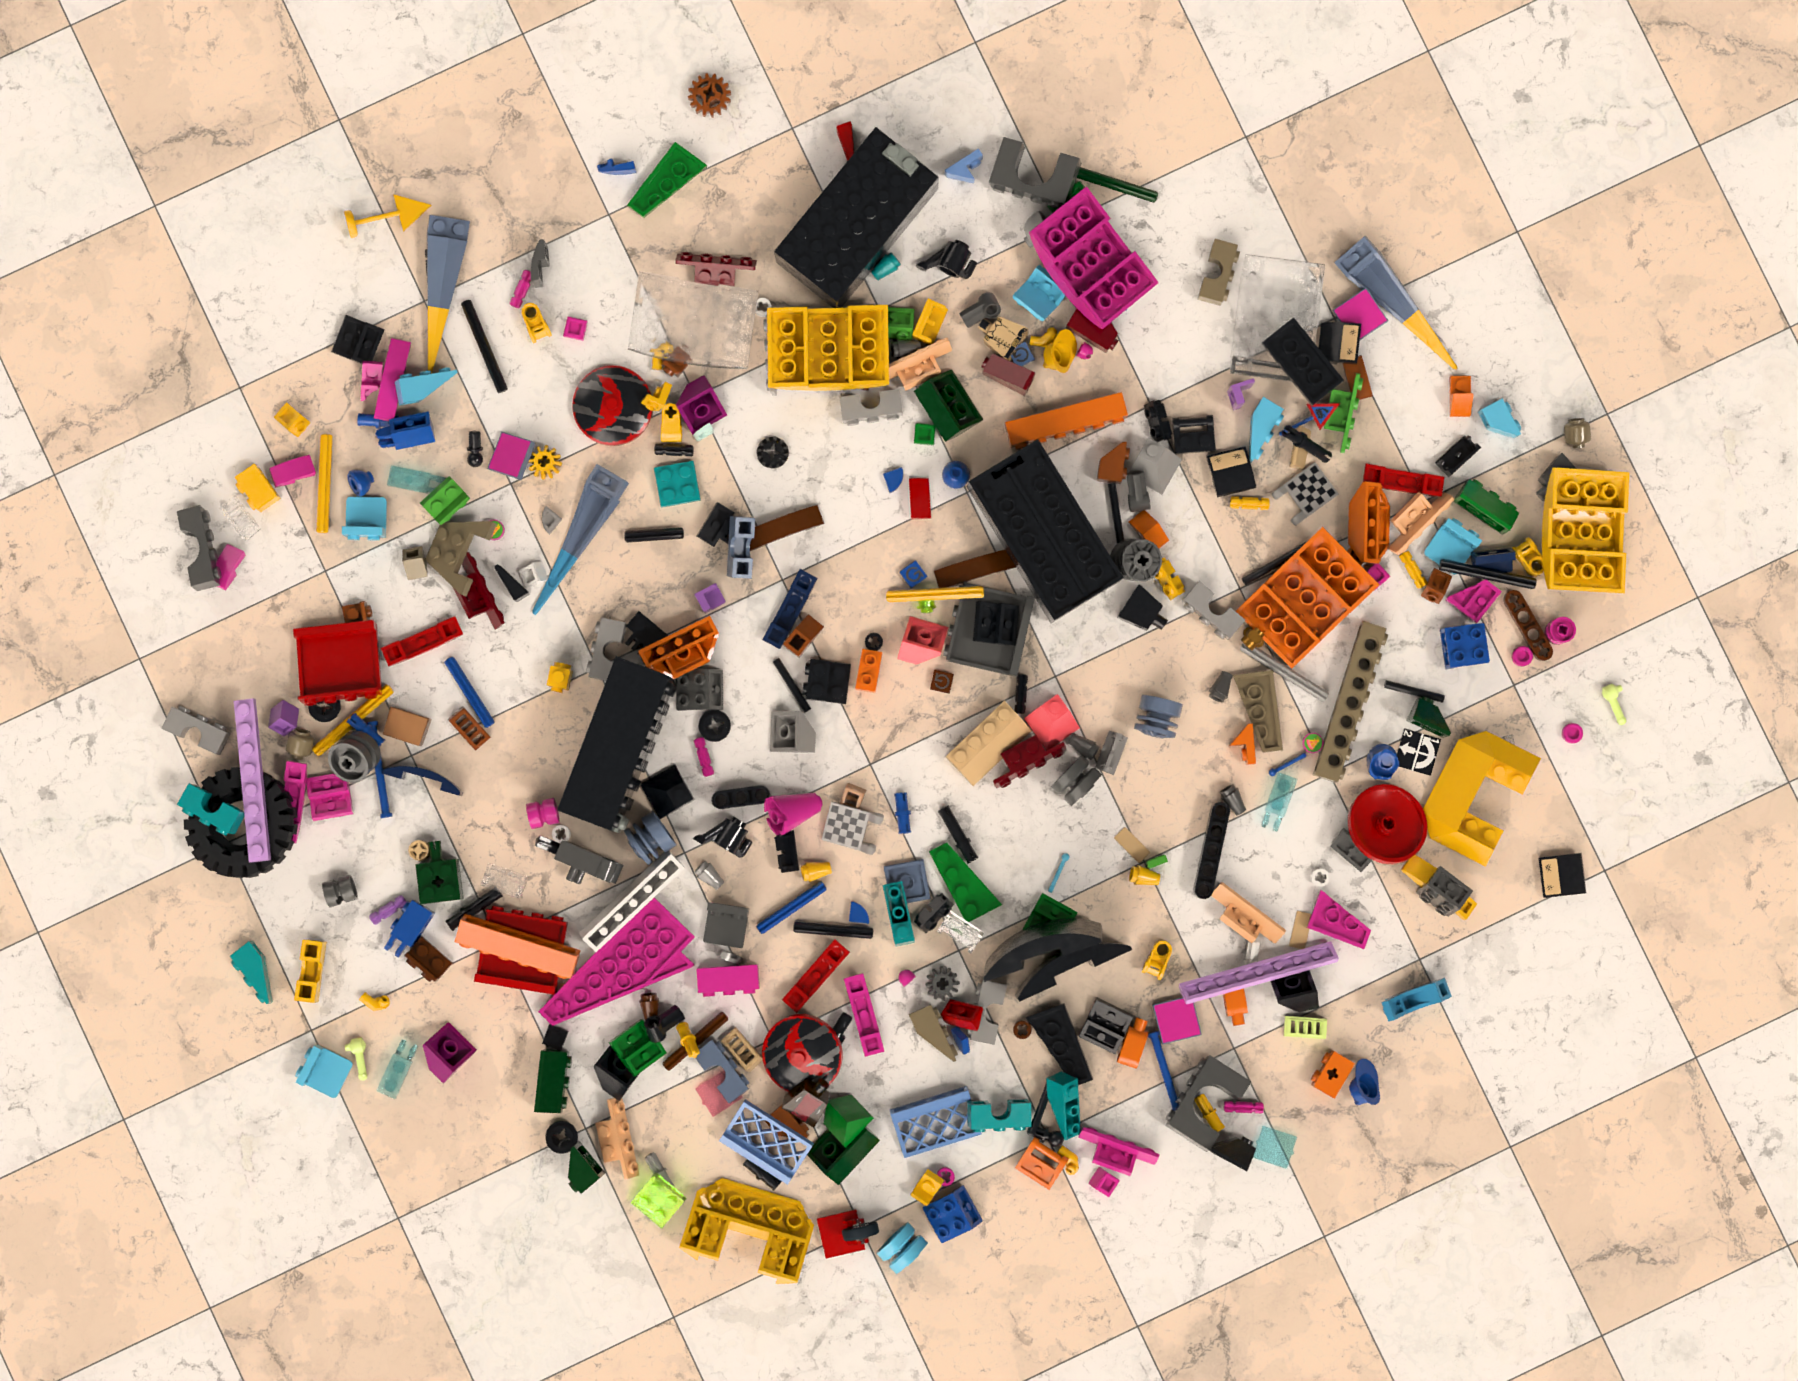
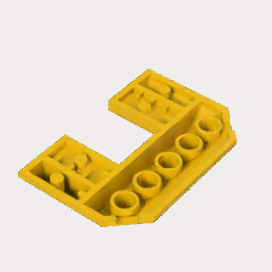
M1488 731L1459 739L1423 807L1430 839L1486 866L1504 830L1468 812L1485 777H1488L1523 795L1541 758Z
M721 1178L715 1181L714 1184L697 1190L679 1248L696 1260H698L700 1255L718 1261L727 1231L730 1229L767 1241L758 1273L777 1278L776 1284L797 1283L814 1224L808 1218L803 1205L798 1200Z

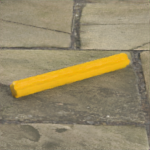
M322 434L320 439L316 529L318 533H328L333 439V436L330 434Z
M971 586L887 591L886 599L888 602L982 598L984 597V587Z
M389 685L383 686L382 695H377V698L368 699L312 748L313 752L317 756H321L353 728L347 723V720L351 719L354 713L363 720L394 693L393 689Z

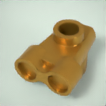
M1250 627L1244 629V637L1241 641L1251 651L1256 647L1263 646L1264 640L1262 637L1264 634L1257 627L1254 629Z

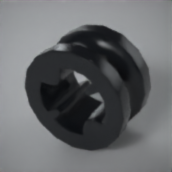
M870 633L865 638V645L869 650L878 651L883 645V639L878 633ZM877 637V641L880 644L878 646L875 645V648L870 647L871 643L868 642L870 638Z

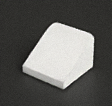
M541 561L533 562L518 570L525 588L548 580Z

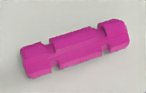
M529 270L523 271L521 275L522 280H519L514 291L515 296L510 300V305L515 308L521 307L522 299L525 298L531 285L529 283L531 281V271Z
M703 737L694 740L695 748L698 749L697 755L700 765L703 767V775L708 777L714 774V770L710 765L711 760L708 749L705 748V739Z
M1225 1101L1224 1111L1262 1114L1264 1104L1262 1102L1252 1104V1102L1235 1101L1233 1103L1232 1101Z

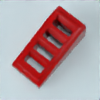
M851 121L836 127V132L847 161L854 154Z

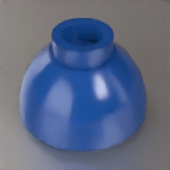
M952 461L944 467L942 478L947 486L958 489L968 483L970 471L963 462Z
M351 470L347 475L352 491L359 497L364 496L369 491L371 483L374 482L373 475L369 471Z

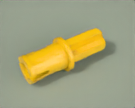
M681 1022L676 1026V1030L681 1038L680 1043L685 1047L689 1057L696 1058L700 1054L695 1042L696 1037L691 1033L688 1023Z
M1205 1094L1198 1095L1194 1101L1203 1114L1202 1118L1207 1120L1212 1129L1217 1132L1221 1131L1225 1126L1216 1114V1108L1213 1109Z

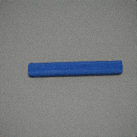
M454 657L448 658L444 662L484 727L492 726L495 723L456 659Z
M822 881L817 883L757 925V929L761 934H764L827 890L826 886Z

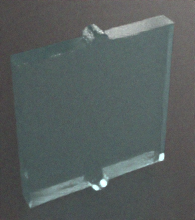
M1262 1126L1259 1139L1256 1140L1257 1145L1253 1158L1287 1169L1291 1155L1294 1154L1293 1148L1297 1137Z

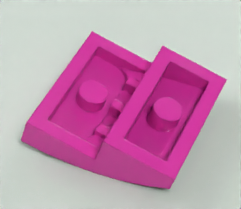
M335 774L307 778V793L310 799L313 821L353 814L349 782L343 781Z

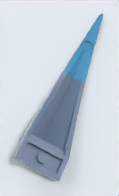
M596 464L585 482L580 501L561 551L532 611L534 615L539 612L620 503V497L629 485L626 480Z

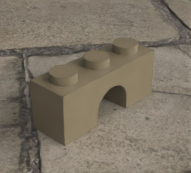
M1214 239L1208 262L1217 264L1221 270V275L1215 279L1204 277L1197 300L1221 306L1223 301H1227L1230 290L1226 289L1228 282L1233 280L1235 271L1231 269L1233 262L1237 263L1240 251H1237V244Z

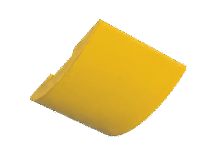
M888 305L848 306V308L808 309L807 307L767 308L768 388L830 391L889 385Z
M1552 468L1547 485L1542 518V560L1548 589L1625 593L1626 553H1623L1624 513H1628L1629 472Z

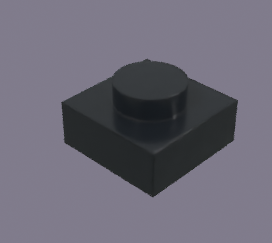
M549 1024L542 1044L561 1051L569 1031Z

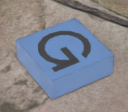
M1026 342L1021 343V345L1019 344L1015 349L1016 352H1013L1011 355L1013 363L1020 366L1035 360Z

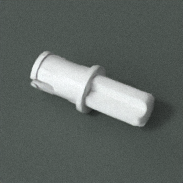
M1248 941L1246 957L1243 959L1244 965L1258 962L1260 942L1254 941L1250 943Z

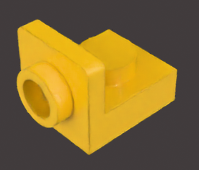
M664 382L660 387L657 386L653 396L647 394L642 399L641 404L645 405L649 410L659 412L665 406L672 384Z
M287 402L274 416L280 424L296 437H299L310 424V421Z
M927 1169L917 1182L911 1196L925 1206H928L935 1193L943 1184L944 1179Z

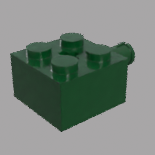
M441 841L428 842L431 860L428 863L415 864L420 904L464 899L459 859H443ZM438 876L440 879L444 880V883H442L440 887L438 884H435V880H438Z

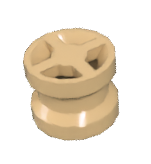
M416 840L409 846V855L415 860H425L430 855L429 844L426 841Z

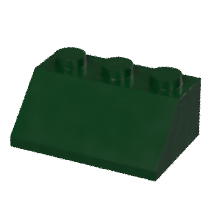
M952 369L928 379L914 390L919 402L926 410L929 418L945 442L961 435L983 421L982 416Z
M541 1050L534 1112L562 1113L563 1109L567 1108L568 1097H564L565 1088L568 1089L570 1077L567 1076V1068H571L572 1056H569V1051Z
M866 1126L845 1148L827 1129L814 1143L807 1155L827 1177L837 1185H840L880 1140Z
M579 1142L570 1150L568 1171L570 1182L568 1184L574 1192L579 1191L582 1194L606 1172L583 1144Z

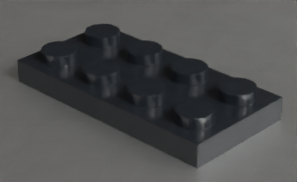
M1294 317L1261 343L1311 406L1344 381Z

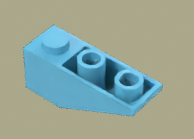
M451 368L439 369V373L433 374L431 371H423L419 373L420 376L412 377V374L400 375V379L395 381L399 406L419 403L457 374V370L451 371Z
M1265 397L1261 399L1251 416L1250 463L1254 459L1258 460L1264 451L1261 449L1263 443L1270 441L1274 434L1271 431L1274 425L1279 426L1284 417L1281 414L1284 409Z

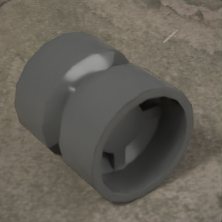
M351 875L340 877L337 882L330 880L322 883L323 894L329 908L341 905L343 900L347 903L358 899L356 886Z

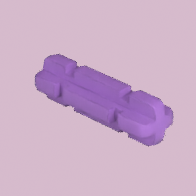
M402 895L398 896L394 902L390 901L378 909V912L375 911L370 914L371 922L377 925L382 922L381 919H386L396 913L398 908L402 909L407 901Z

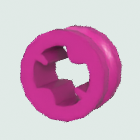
M943 1167L939 1169L937 1175L942 1178L941 1173L943 1171L951 1173L949 1176L950 1181L946 1182L944 1180L942 1186H949L954 1182L955 1175L953 1170Z

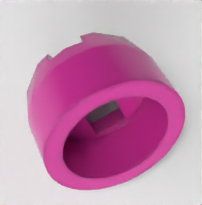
M1083 342L1076 356L1084 360L1089 359L1093 354V348Z
M903 970L899 973L898 979L903 987H905L916 976L910 970Z

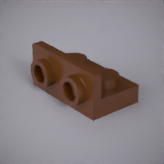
M423 936L404 955L408 958L406 962L414 969L418 967L422 971L421 975L429 982L431 980L434 982L438 981L453 964L451 960Z

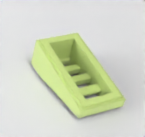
M1285 1016L1284 1036L1326 1039V1018ZM1291 1020L1295 1021L1294 1033L1291 1032ZM1300 1021H1303V1033H1299ZM1308 1022H1312L1311 1034L1307 1033ZM1316 1022H1320L1319 1034H1316Z

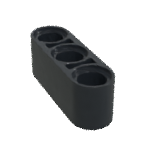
M759 785L717 791L713 794L711 801L713 806L718 809H730L764 804L766 798L764 800L756 798V792L759 789L766 791V798H769L771 794L767 787ZM738 792L746 794L747 799L744 803L736 801V794ZM720 794L725 795L727 799L726 804L723 806L716 804V797Z

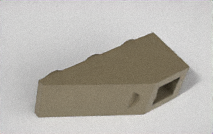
M930 1004L910 1013L909 1017L917 1034L955 1062V1056L958 1053L954 1044L949 1045L946 1039L950 1035L945 1025L941 1026L938 1021L941 1016L937 1007L932 1008Z

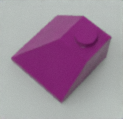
M705 375L687 384L676 403V407L692 435L706 424L710 423L712 425L727 416Z
M449 1022L423 1044L428 1068L443 1084L477 1051Z

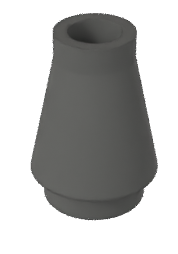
M895 340V342H891L893 358L899 359L921 348L920 341Z
M1221 671L1220 676L1209 690V697L1223 703L1228 698L1233 676L1228 672Z
M1075 733L1068 742L1086 759L1092 760L1099 750L1096 742L1078 736Z
M1232 784L1220 791L1221 799L1227 803L1236 816L1246 811L1238 787Z

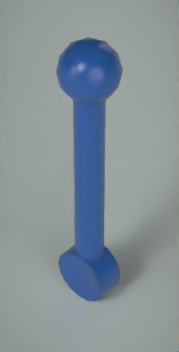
M1306 753L1301 754L1300 756L1277 767L1276 769H1270L1269 775L1275 776L1276 773L1280 770L1305 758L1307 756Z

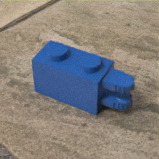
M429 411L389 419L390 426L380 428L375 433L381 448L395 446L396 450L435 442L434 428Z
M416 900L407 901L401 910L403 915L400 919L397 918L390 927L392 929L390 935L392 936L384 949L388 951L392 948L396 939L400 940L402 943L395 952V956L398 958L407 945L413 947L435 914V912Z

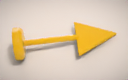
M394 195L397 211L354 220L351 210L344 211L350 237L355 238L358 235L356 225L399 215L404 232L432 205Z

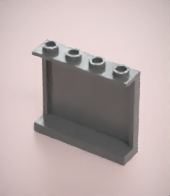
M964 581L963 586H960V585H959V587L977 586V585H973V584H968V583L965 582V581ZM984 587V597L960 599L959 606L954 605L952 617H956L955 624L949 627L950 645L946 644L943 656L947 657L946 661L1017 677L1035 597H1026ZM976 601L1019 606L1016 646L973 641Z

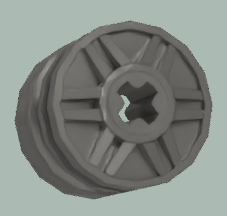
M1125 539L1114 547L1111 558L1124 577V580L1148 581L1158 574L1162 565V556L1159 548L1149 540Z

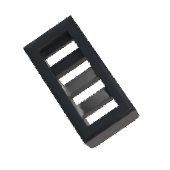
M495 565L496 572L515 602H519L530 595L502 566Z

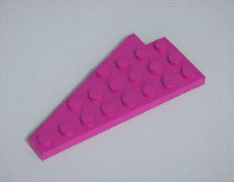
M654 897L605 945L595 952L538 1012L554 1026L687 970L695 964L681 951L695 936Z

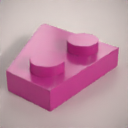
M1485 579L1447 597L1445 600L1476 624L1502 591Z

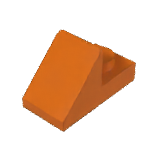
M1450 376V417H1470L1473 402L1471 376Z
M1253 723L1247 724L1229 745H1244V749H1241L1242 761H1246V765L1256 764Z

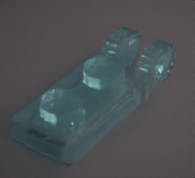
M391 466L387 486L427 494L435 489L429 487L430 480L442 483L446 478L426 472Z
M1277 773L1264 810L1266 812L1261 823L1262 827H1266L1270 814L1273 813L1278 815L1273 824V831H1278L1290 803L1297 782L1296 778Z
M403 1039L396 1053L392 1055L377 1088V1092L393 1099L397 1098L418 1049V1046L413 1045L407 1059L401 1057L400 1055L405 1049L407 1042Z

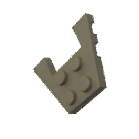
M492 521L443 523L439 525L425 560L459 594L467 596L473 580L458 574L474 535L490 541L497 524Z

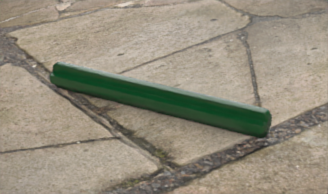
M1080 167L1077 176L1078 179L1155 203L1158 197L1157 191Z

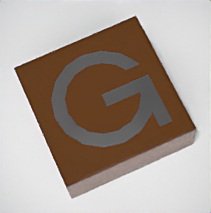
M934 670L930 690L950 694L954 674Z

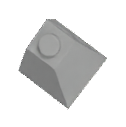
M1148 437L1129 473L1131 471H1144L1146 486L1163 494L1182 459L1167 447Z
M771 711L770 752L815 753L816 732L802 711Z

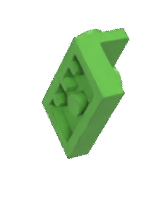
M888 307V339H913L915 309Z
M448 476L420 504L442 525L449 521L455 512L463 508L470 497Z

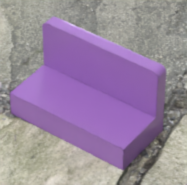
M1254 378L1231 385L1227 393L1233 411L1240 409L1245 403L1242 391L1253 386L1255 383Z

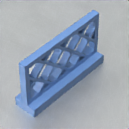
M967 1086L890 1109V1115L904 1158L982 1134L981 1132L973 1131L968 1133L962 1130L967 1120V1114L964 1115L956 1111L959 1104L972 1101ZM945 1108L951 1111L947 1121L936 1117L941 1109ZM954 1113L964 1118L959 1128L949 1123ZM927 1115L932 1118L927 1127L917 1123L920 1116ZM934 1120L945 1124L940 1134L930 1129ZM908 1121L912 1123L908 1133L899 1129V1122ZM915 1125L925 1130L920 1140L910 1135ZM947 1126L957 1130L953 1138L948 1139L942 1136ZM928 1132L937 1136L934 1144L929 1145L923 1142ZM908 1138L918 1142L914 1150L906 1151L905 1143Z
M746 1099L719 1140L787 1185L814 1145L813 1142ZM745 1107L753 1112V1118L745 1119L743 1113ZM760 1121H768L771 1128L762 1130ZM756 1122L758 1130L749 1132L747 1123ZM736 1124H742L744 1132L738 1133L732 1127ZM783 1131L787 1133L788 1139L779 1141L777 1132ZM773 1133L775 1141L766 1143L764 1134ZM759 1135L762 1143L755 1144L750 1136ZM801 1142L807 1148L804 1151L797 1152L794 1143ZM790 1144L792 1152L783 1154L781 1145ZM777 1146L779 1154L773 1155L769 1153L768 1147ZM794 1157L796 1163L794 1168L786 1163L785 1158Z

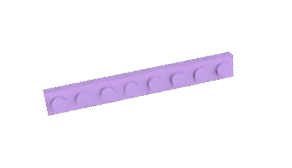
M256 699L234 701L248 858L250 863L271 860Z
M1330 941L1179 983V989L1185 1004H1190L1336 963L1339 957Z

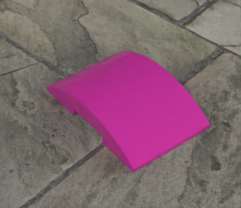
M1086 186L1033 228L1029 235L1041 262L1063 294L1086 318L1103 329L1159 282L1136 251L1131 253L1108 222L1111 219Z

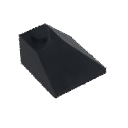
M676 765L640 784L659 819L695 800Z
M1310 970L1270 981L1278 1004L1299 1013L1319 1008L1318 992Z
M611 1046L607 1048L594 1065L602 1089L618 1101L622 1099L639 1076V1074L636 1076L632 1075Z
M1243 1136L1241 1139L1234 1137L1214 1143L1210 1152L1247 1172L1256 1148L1252 1146L1253 1141Z

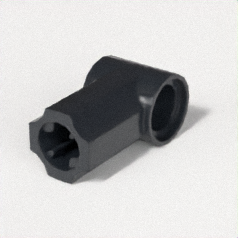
M674 1005L660 1016H650L645 1020L644 1026L651 1042L658 1043L663 1041L667 1036L666 1032L685 1019L678 1006Z

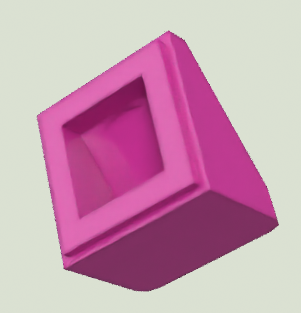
M1098 1167L1090 1179L1089 1185L1110 1197L1120 1180L1101 1167Z

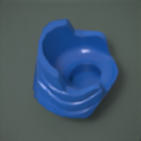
M1378 744L1372 747L1367 755L1368 771L1374 779H1391L1399 767L1396 751L1390 745Z

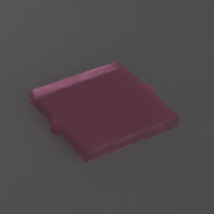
M725 1070L695 1088L703 1100L702 1104L706 1105L713 1117L743 1098L741 1095L729 1104L718 1090L717 1086L725 1080Z

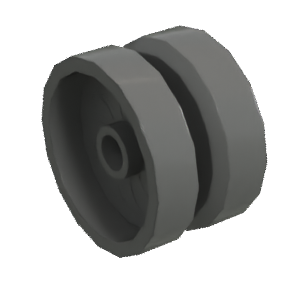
M357 730L345 734L328 753V763L333 773L343 781L350 783L360 782L378 765L381 759V752L377 742L367 733Z
M1082 755L1051 786L1058 794L1062 793L1068 786L1071 788L1064 797V800L1070 806L1075 804L1080 798H1083L1095 786L1094 783L1102 775L1096 768H1091L1084 775L1082 772L1088 767L1089 761Z

